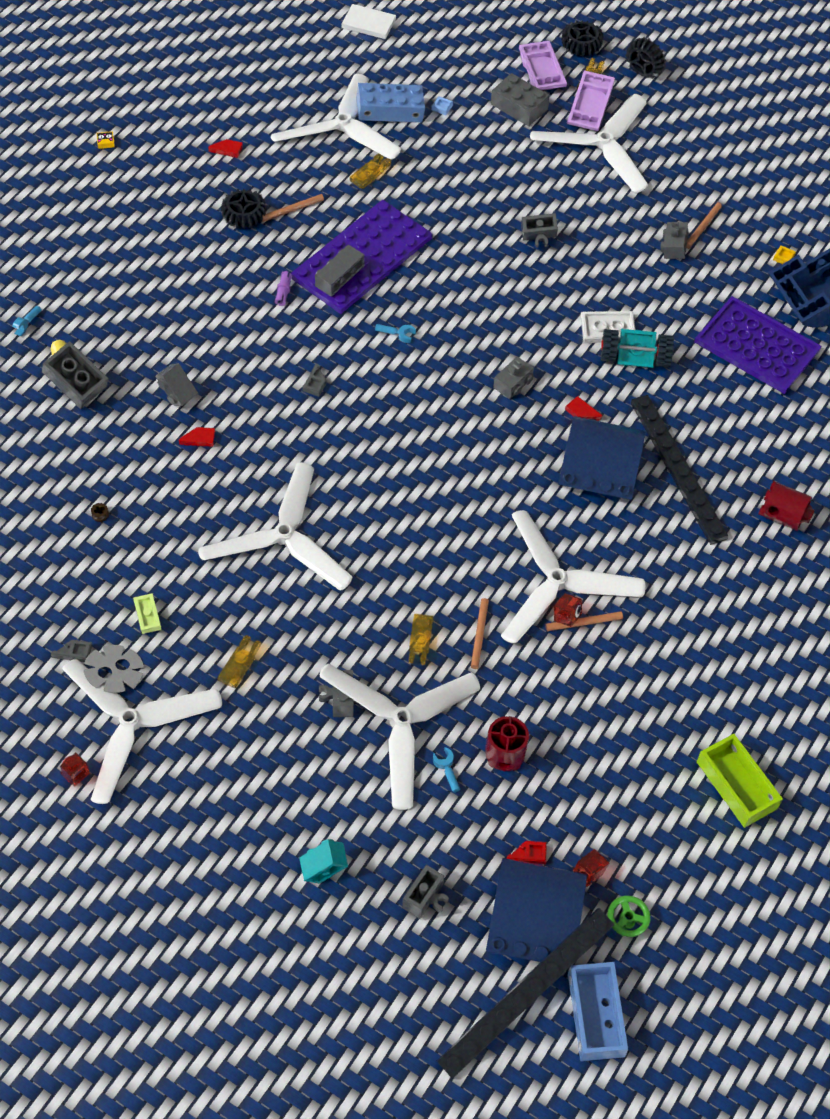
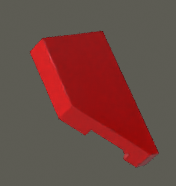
M226 139L210 145L208 149L212 153L238 158L243 144L242 142Z
M578 396L565 406V410L572 416L596 419V421L602 419V415Z
M196 427L179 439V445L213 447L215 428Z

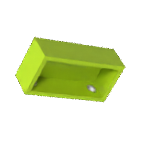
M735 734L700 752L697 764L744 828L779 808L783 798Z

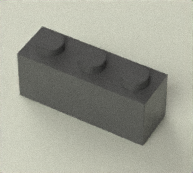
M350 245L341 249L333 259H330L322 269L316 272L315 287L332 297L364 267V254Z

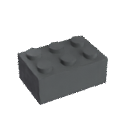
M511 73L492 89L491 105L529 127L548 110L550 95Z
M70 341L43 363L42 373L80 409L107 387L108 377Z

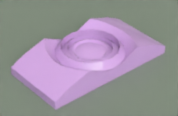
M550 41L519 45L522 63L527 69L530 84L540 90L567 86Z
M584 71L567 124L599 131L615 78Z

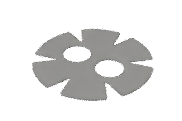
M106 645L103 646L105 656L97 650L88 655L84 664L95 668L84 669V675L87 681L95 688L106 682L104 692L125 691L123 681L133 688L141 680L143 673L132 670L144 667L141 658L132 649H129L122 656L124 646ZM125 659L130 663V666L126 670H119L115 664L118 660ZM101 667H108L112 670V675L108 678H102L98 675V670Z

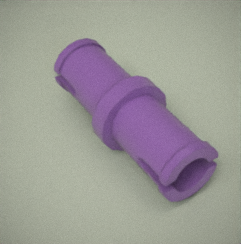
M287 271L281 273L280 283L276 288L277 296L275 303L278 304L279 302V306L286 304L287 295L291 289L292 274L289 273L287 277Z

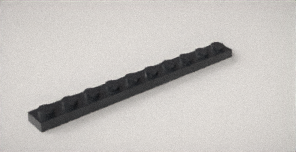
M644 395L632 399L631 405L709 544L712 545L727 540L728 534L650 397Z
M597 908L436 1060L450 1078L453 1079L614 926V923L600 908Z

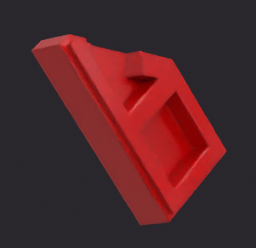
M525 841L517 850L509 854L507 859L546 865L547 842Z

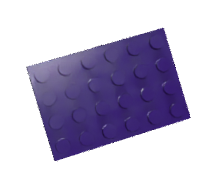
M733 296L730 297L703 328L694 341L699 346L783 394L789 390L822 347Z

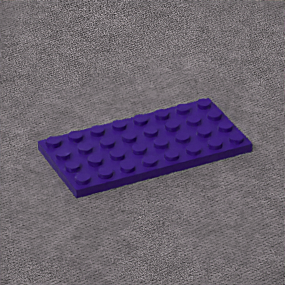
M382 199L291 273L292 280L339 314H342L433 238V233ZM350 245L364 254V267L331 297L315 287V274L330 259H333L341 249Z

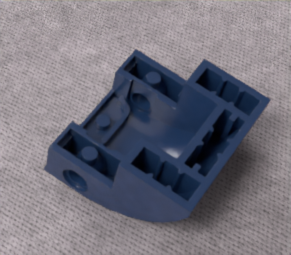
M830 249L806 263L797 255L768 273L802 325L812 328L830 326Z
M574 416L558 485L632 500L646 431Z
M502 858L486 951L541 962L580 925L587 874Z

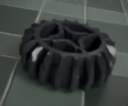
M576 20L575 23L570 22L563 29L561 41L566 51H570L571 54H576V56L582 55L583 57L584 55H595L596 52H599L603 45L604 36L602 29H599L598 25H594V22L589 23L582 20L578 22Z
M639 37L630 43L625 56L627 57L626 61L630 63L629 67H632L633 71L641 76L653 79L659 76L666 67V55L659 48L660 45L655 44V41L652 42L650 38Z
M237 189L236 192L231 191L230 195L226 194L221 204L223 219L230 226L235 225L237 229L239 227L243 229L249 227L251 229L252 225L257 226L258 223H262L263 216L266 215L267 211L266 202L262 194H258L257 191L252 192L251 189L248 191L245 189L242 191Z

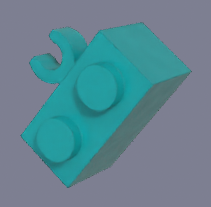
M333 839L322 841L321 845L309 849L306 854L299 857L303 879L306 882L320 884L348 867L344 844Z

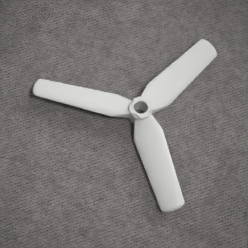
M354 74L338 107L339 113L335 119L271 134V139L276 142L337 129L389 159H394L401 151L399 146L366 124L355 120V117L358 115L356 100L358 83H368L369 78L362 74Z
M634 94L608 120L604 130L598 134L532 131L530 133L531 140L597 145L598 148L602 149L606 160L634 193H639L648 187V183L624 148L616 142L647 104L646 100L638 94Z
M303 462L296 464L278 512L279 524L275 529L250 533L203 546L198 550L200 558L208 560L264 548L278 543L285 545L292 556L338 590L345 589L352 581V576L309 537L294 531L302 520L314 468L311 465Z
M520 510L512 514L536 564L548 578L533 591L501 634V637L507 642L517 643L554 601L558 590L566 589L583 594L643 597L645 594L646 584L644 579L586 570L564 571L559 568L556 556L529 513Z
M78 659L68 661L62 668L105 713L120 722V725L110 739L91 797V801L97 804H106L110 801L134 743V731L136 729H139V727L160 726L215 710L222 706L220 692L217 689L148 702L133 709L128 707L125 700L119 694L104 692L105 682L98 688L92 686L84 675V669L88 668ZM129 718H133L130 722L126 721Z
M330 664L323 666L320 671V677L375 715L390 720V724L393 727L389 738L392 806L398 810L412 808L415 739L410 723L426 721L479 691L480 684L475 674L469 673L416 696L406 707L398 708L386 696ZM398 715L404 717L405 722L400 721Z

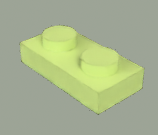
M153 593L134 597L142 634L161 630Z

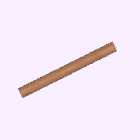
M320 194L269 212L263 216L262 222L323 201L324 197Z
M717 202L690 236L687 241L688 249L722 208L721 203Z
M482 598L480 603L471 662L472 669L479 668L489 602L486 598Z
M622 612L547 623L546 630L553 631L623 619Z

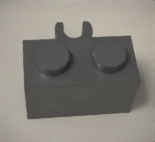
M556 213L522 217L523 241L535 239L536 248L539 247V241H543L545 247H547V238L557 237Z
M667 222L666 229H663L664 241H661V252H664V259H685L689 236L688 222Z
M518 356L515 357L495 376L493 388L508 399H511L514 395H518L526 384L531 383L534 377V367Z
M179 363L170 364L155 376L159 387L166 392L168 401L174 406H183L198 394Z
M341 670L353 677V670ZM326 685L319 686V692L326 693L325 695H319L320 702H327L329 699H333V717H353L352 698L334 686L333 688H329Z
M426 865L404 896L402 908L419 919L422 918L430 904H433L437 912H442L443 907L438 902H449L447 895L438 894L444 884V875Z

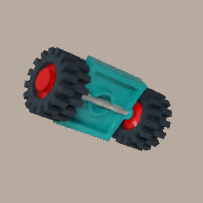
M604 329L601 343V361L615 362L617 350H619L617 365L653 368L654 354H656L655 366L670 368L674 349V336L659 334L657 345L655 346L657 332L621 329L620 341L618 343L619 330Z

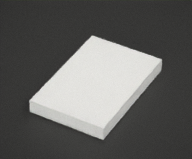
M352 4L342 22V28L386 39L396 20V15Z
M633 311L581 312L580 315L583 343H602L604 329L619 330L618 342L620 341L621 329L635 330Z

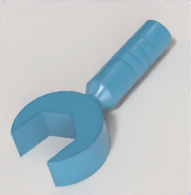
M35 306L24 319L18 317L14 321L12 327L17 329L14 334L22 336L26 332L28 323L42 311L40 306Z
M376 324L375 331L393 335L398 334L399 339L404 343L411 342V337L405 334L410 332L416 335V329L411 325H403L399 330Z
M444 747L447 758L438 759L433 754V763L437 768L445 769L444 772L453 793L460 790L452 768H450L454 756L449 748Z

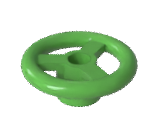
M621 896L615 899L609 906L608 918L614 923L612 928L615 932L622 936L635 937L641 935L650 924V911L647 905L639 898ZM628 902L638 905L642 909L644 916L637 915L634 911L630 910ZM621 904L623 912L620 914L619 922L616 923L614 911ZM625 916H630L632 919L628 920ZM636 922L642 923V925L638 929L625 930L632 929L635 926Z

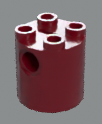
M773 481L770 490L766 492L764 497L765 503L761 506L758 515L798 531L800 525L804 522L809 523L815 510L810 505L812 496Z
M503 716L496 719L490 725L485 748L486 758L490 767L501 771H516L520 768V765L524 762L529 741V732L525 723L512 716Z

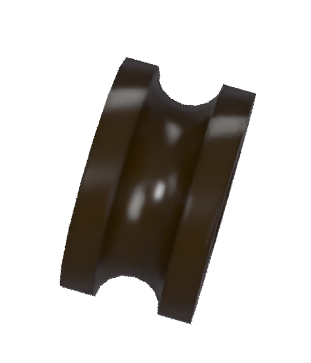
M96 503L92 506L91 514L95 521L103 522L107 520L109 512L105 504Z

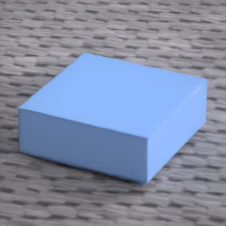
M438 96L431 110L446 116L453 106V101Z

